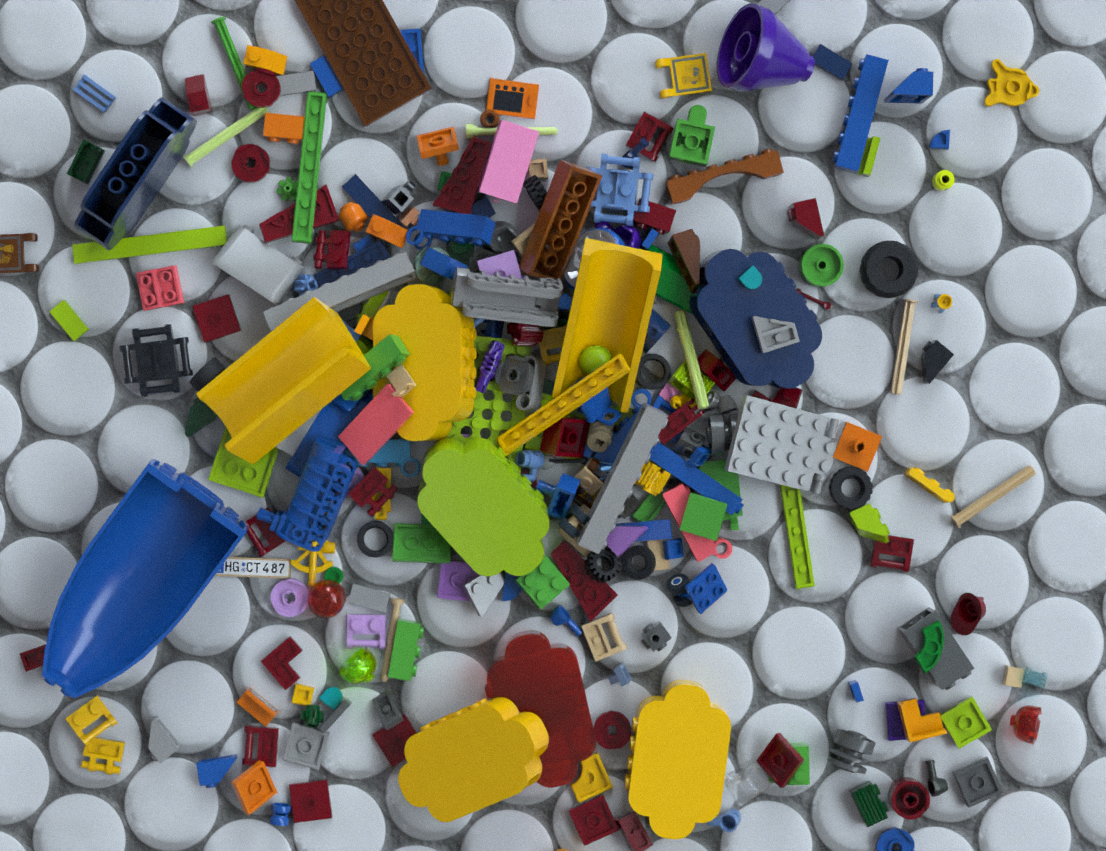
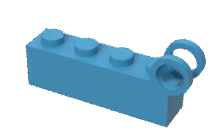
M389 439L365 465H362L349 449L344 451V454L353 457L357 461V466H368V463H376V466H387V463H395V466H400L402 474L406 477H414L420 471L419 461L411 458V441L406 439ZM407 461H413L416 464L417 469L415 473L409 474L405 471L404 465Z

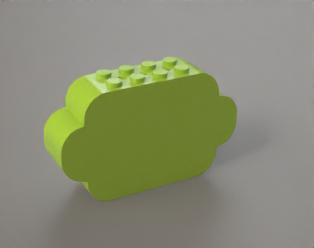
M452 438L441 439L426 451L423 458V479L419 484L417 500L420 512L479 575L494 576L503 570L514 576H523L530 573L542 562L544 557L543 537L549 529L548 508L543 500L544 496L538 489L534 490L530 486L532 483L525 475L521 476L518 472L519 468L513 461L509 462L505 458L507 456L500 447L496 448L489 440L473 438L462 444L460 441Z

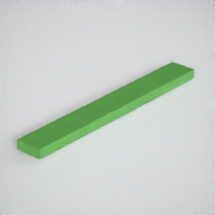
M309 91L307 93L292 233L293 243L312 244L327 93Z

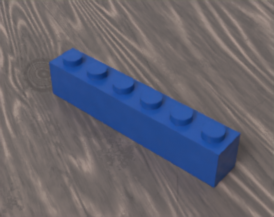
M866 54L864 59H860L858 70L861 71L859 78L855 77L853 88L856 89L855 94L850 96L847 106L851 107L849 115L845 114L842 124L846 126L844 133L840 132L837 144H841L839 152L835 151L832 161L835 163L834 168L855 174L859 170L889 60L868 54Z

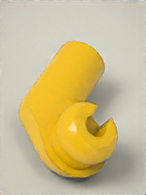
M685 394L676 395L671 398L670 405L674 409H678V407H681L690 399ZM693 403V404H691V405H689V406L692 408V407H694L696 404Z

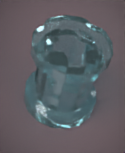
M1028 667L1024 672L1023 684L1029 683L1038 686L1039 689L1044 688L1047 681V673L1035 672Z

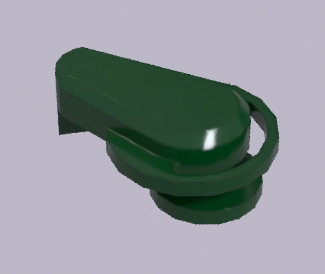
M449 240L446 243V252L450 257L466 264L467 269H469V259L474 253V245L469 244V242L458 244Z

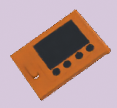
M490 78L486 110H493L499 115L535 119L539 84Z

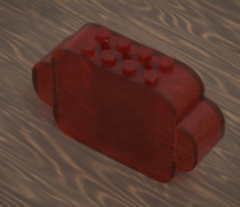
M527 630L514 634L506 644L505 655L496 658L488 668L487 684H485L486 697L491 699L497 697L507 698L516 705L519 713L531 712L542 720L548 733L549 743L545 752L539 756L542 763V773L537 782L548 788L563 786L570 783L576 776L578 770L577 762L589 758L596 747V737L577 656L568 645L562 643L550 645L548 638L540 631Z

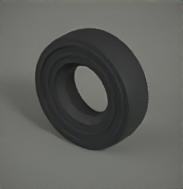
M642 545L628 548L621 559L624 573L635 580L649 577L656 566L653 552ZM635 555H640L645 559V567L642 570H637L632 566V558Z

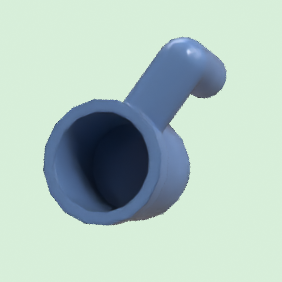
M523 450L516 454V464L523 468H530L529 474H521V476L525 475L531 482L536 480L537 469H540L544 464V454L542 451Z
M729 809L720 818L716 816L712 821L707 822V825L720 826L725 832H733L741 821V814L736 809Z

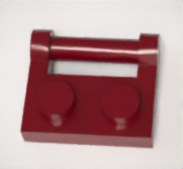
M644 111L625 146L631 149L640 142L641 138H645L649 143L657 127L661 128L662 132L651 152L646 150V147L639 152V154L647 159L656 162L661 147L674 128Z
M256 514L245 522L248 527L246 534L256 547L257 554L261 558L286 540L280 538L275 531L270 530L271 524L257 519ZM256 523L269 546L266 548L263 546L250 525Z
M888 535L889 542L887 543L874 540L870 567L876 568L879 566L899 569L906 573L909 572L914 539ZM879 553L904 557V561L897 562L878 559Z
M245 725V755L242 758V765L252 766L261 760L264 761L266 767H276L279 728ZM254 733H259L257 759L252 758Z

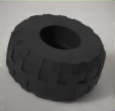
M882 241L866 251L862 257L859 272L862 283L869 292L878 297L895 298L905 294L913 287L918 277L919 265L915 254L905 244L898 241ZM884 258H890L898 264L899 274L893 281H888L880 275L879 264Z

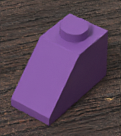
M618 525L612 533H609L607 546L617 556H620L649 528L640 525Z

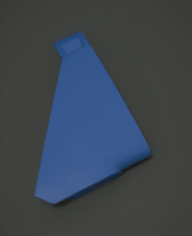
M360 400L347 414L332 401L321 409L285 469L300 478L315 439L317 437H327L343 443L338 436L368 404Z

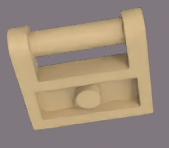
M613 613L581 625L595 662L627 649L615 624ZM607 622L616 644L613 648L609 645L601 625Z

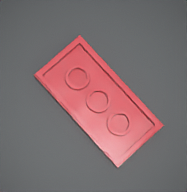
M387 384L338 436L362 465H365L415 413L402 397H393L392 394L396 390L391 384Z

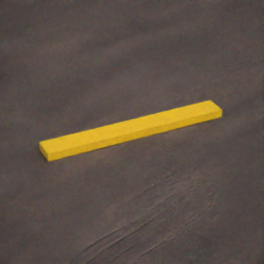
M618 354L496 438L501 449L506 455H509L629 373L631 370L624 356Z

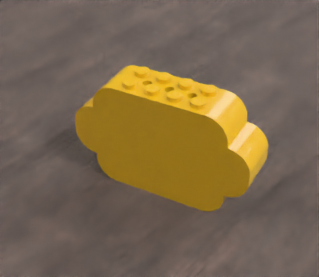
M423 284L408 285L397 294L395 305H386L376 313L373 321V347L389 334L400 337L410 353L405 358L406 361L401 365L405 367L417 386L402 397L415 413L397 432L402 438L409 441L436 442L444 439L450 433L452 422L465 420L473 411L474 398H476L474 379L477 374L474 367V359H476L477 355L474 348V340L477 333L474 328L473 317L463 315L461 307L452 306L451 297L446 291ZM387 377L377 381V385L373 388V398L387 384H391Z
M675 680L665 687L662 696L647 697L639 704L636 717L632 718L631 728L634 731V736H630L629 747L632 752L631 755L627 756L626 764L629 774H625L624 778L625 789H627V796L632 809L642 816H648L654 833L667 839L685 838L692 832L695 823L710 822L719 814L731 733L729 717L722 707L710 702L708 694L699 683L690 680Z
M497 697L487 701L484 698L420 727V732L411 736L405 744L404 753L408 763L401 768L398 775V783L403 796L411 805L416 807L427 806L431 815L441 822L454 821L512 797L538 781L542 773V763L539 756L545 752L549 743L547 730L542 720L536 714L531 712L519 713L516 705L509 699Z

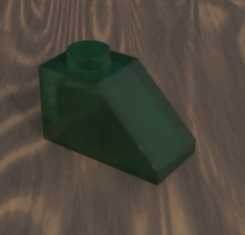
M199 398L192 401L194 405L189 409L185 430L187 437L192 436L219 418Z

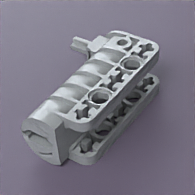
M456 267L452 283L451 305L461 307L462 314L468 317L555 327L558 321L557 309L559 298L562 297L563 285L560 278H556V280L552 278L529 280L528 276H524L521 279L514 278L513 274L505 277L500 276L498 272H495L494 275L485 274L482 270L479 273H473L469 269Z

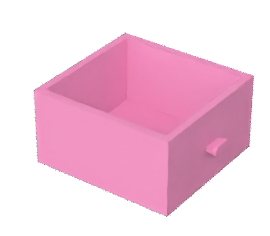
M500 120L478 191L496 197L495 200L493 199V202L499 203L497 199L500 198L517 204L539 131Z

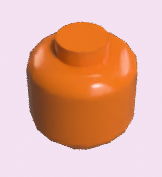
M350 202L341 207L339 219L346 230L358 232L365 227L367 215L359 204Z

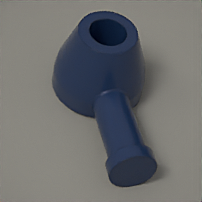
M641 138L636 146L629 149L623 155V158L634 159V157H638L637 154L649 145L648 141L645 138ZM622 165L625 168L633 170V166Z

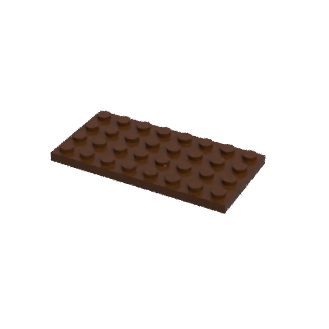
M295 0L365 127L432 89L383 0Z

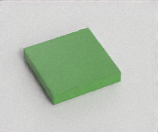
M691 492L680 530L717 541L728 503Z

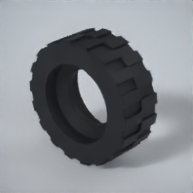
M845 467L839 469L837 473L833 474V478L830 479V496L840 507L846 509L861 508L871 498L870 496L873 492L871 478L865 471L859 468ZM852 478L858 481L860 484L858 495L847 497L843 494L841 487L845 480Z

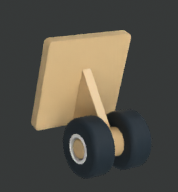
M585 504L581 507L574 505L570 509L572 516L568 520L563 517L558 522V525L561 527L558 532L584 557L591 551L579 546L575 539L582 525H585L590 520L588 516L590 509Z

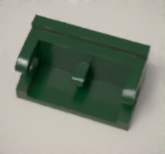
M83 139L67 174L88 185L105 150Z

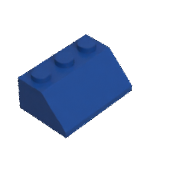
M917 68L916 71L912 72L884 99V103H924L933 95V72L928 71L927 68Z

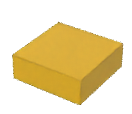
M296 683L291 703L303 706L311 705L315 687Z

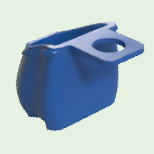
M608 387L576 408L579 413L586 417V421L589 423L597 420L607 426H611L621 417L619 411L610 407L612 400ZM608 413L615 415L611 420H605L604 416Z

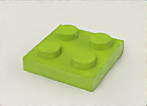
M972 696L940 714L943 724L958 749L992 730Z

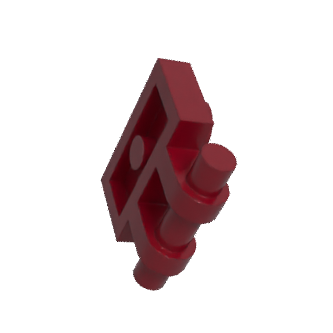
M319 230L318 237L315 239L317 247L316 253L313 255V261H315L314 268L321 269L322 262H326L328 269H347L351 232L348 230L330 231V238H325L326 231ZM324 246H328V254H323Z
M374 467L348 495L361 508L366 503L370 504L371 507L367 513L373 517L376 512L379 513L383 509L382 506L389 499L391 500L395 496L394 493L398 488L392 484L387 489L384 484L389 479ZM380 490L383 495L375 501L372 497Z

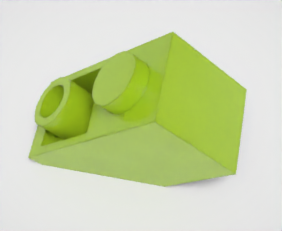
M871 503L850 512L851 521L859 536L883 543L889 542L888 534H890V531L885 523H881V515L877 508L873 509Z

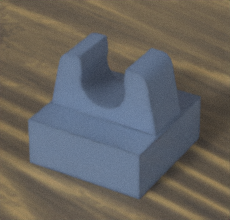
M624 663L616 665L613 669L614 673L608 677L611 685L619 682L621 687L629 684L632 680Z

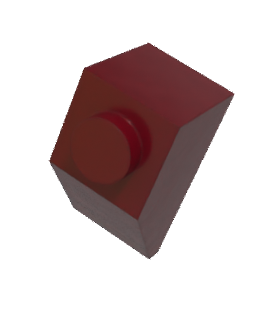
M204 74L185 78L190 113L193 116L213 112Z
M707 349L697 358L700 371L714 381L722 391L725 392L736 380L733 373L724 363Z

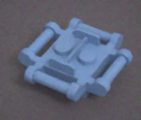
M602 153L600 168L586 167L602 175L598 186L597 199L592 201L590 206L595 207L594 222L624 223L626 226H633L635 212L649 213L650 186L654 174L639 173L640 157H634V159L613 157ZM607 164L633 166V172L607 169ZM641 179L643 180L641 205H636L638 181ZM602 209L628 212V215H612L601 212Z

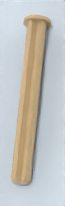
M909 299L902 300L904 301L891 385V393L897 395L902 394L915 304L918 303V301Z
M1027 466L956 515H951L952 521L958 528H961V524L1036 474L1033 467Z

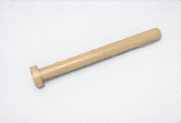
M391 598L393 609L381 673L382 682H387L400 607L404 605L405 601L401 598Z

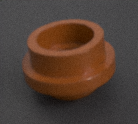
M493 110L484 111L480 116L481 125L484 128H495L499 123L498 114ZM488 116L493 117L492 123L486 122Z

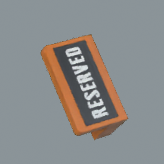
M251 687L237 701L241 707L265 727L279 712Z

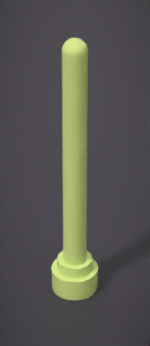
M466 124V139H472L478 135H495L497 128H477L473 124ZM527 127L539 131V135H556L558 132L555 127Z

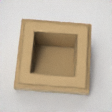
M1005 665L1002 684L1021 688L1025 669Z

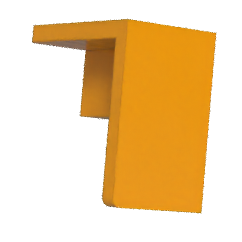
M917 698L897 702L905 738L908 742L947 733L946 729L943 728L940 712L921 716Z

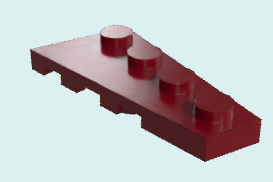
M475 137L471 139L460 158L461 160L452 171L447 183L443 186L439 197L434 201V207L455 213L471 214L492 142Z
M565 540L551 552L553 559L565 579L570 583V588L591 622L618 594L606 582L602 583L601 581L598 583L596 582L597 579H590L592 575L588 576L586 573L589 570L584 569V566L587 564H584V560Z

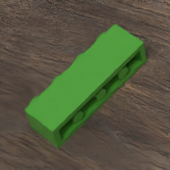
M389 334L364 355L371 369L341 393L344 400H359L366 390L372 389L377 385L378 380L387 377L394 367L400 366L406 361L405 358L410 353L398 335Z

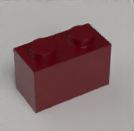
M641 198L639 199L637 205H641ZM649 201V213H634L633 222L636 227L641 229L649 227L657 231L658 234L664 235V233L668 234L670 232L676 210Z

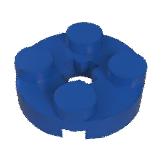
M892 827L883 831L875 845L877 851H891L893 843H900L898 846L899 851H914L915 848L912 836L907 831L898 827Z

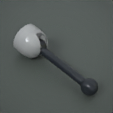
M544 454L542 470L551 469L555 463H581L585 465L588 459L582 457L581 459L555 460L552 455Z

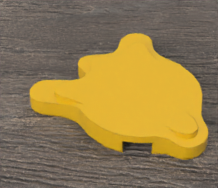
M999 59L991 62V68L996 74V79H989L987 81L990 93L984 99L985 106L991 107L995 104H1003L1015 107L1025 103L1030 98H1035L1039 94V87L1030 80L1025 71L1018 68H1009Z

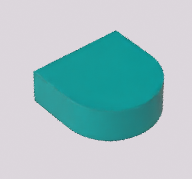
M752 265L738 280L744 287L756 289L762 283V276Z
M329 687L319 699L335 710L342 701L343 694L339 688Z

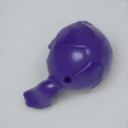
M605 221L594 224L595 228H605L615 232L623 240L625 246L641 248V236L633 226L622 225L615 229Z

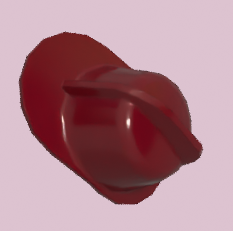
M964 593L959 597L951 614V625L956 633L969 635L975 630L979 621L986 614L984 598L975 596L972 593Z

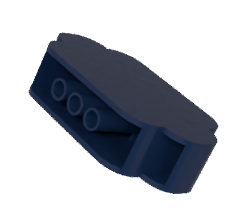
M163 97L159 98L149 111H144L133 123L87 191L80 206L82 210L75 221L74 227L107 250L113 249L123 236L128 235L134 229L185 154L190 143L189 138L197 125V120Z
M725 249L710 254L700 263V286L692 292L689 299V307L693 316L739 382L752 386L769 384L776 388L787 389L798 387L812 375L814 359L811 353L820 346L822 341V330L816 321L818 319L817 315L813 310L808 309L805 297L802 294H798L795 289V282L784 273L786 271L785 267L781 262H777L772 255L766 252H754L744 255L736 249ZM752 265L762 276V283L756 289H748L738 280ZM758 316L795 323L800 342L761 353L751 317Z

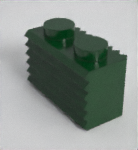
M869 780L849 790L866 827H870L888 818L886 812L889 810L885 802H881L878 797L881 793L876 783L872 784Z

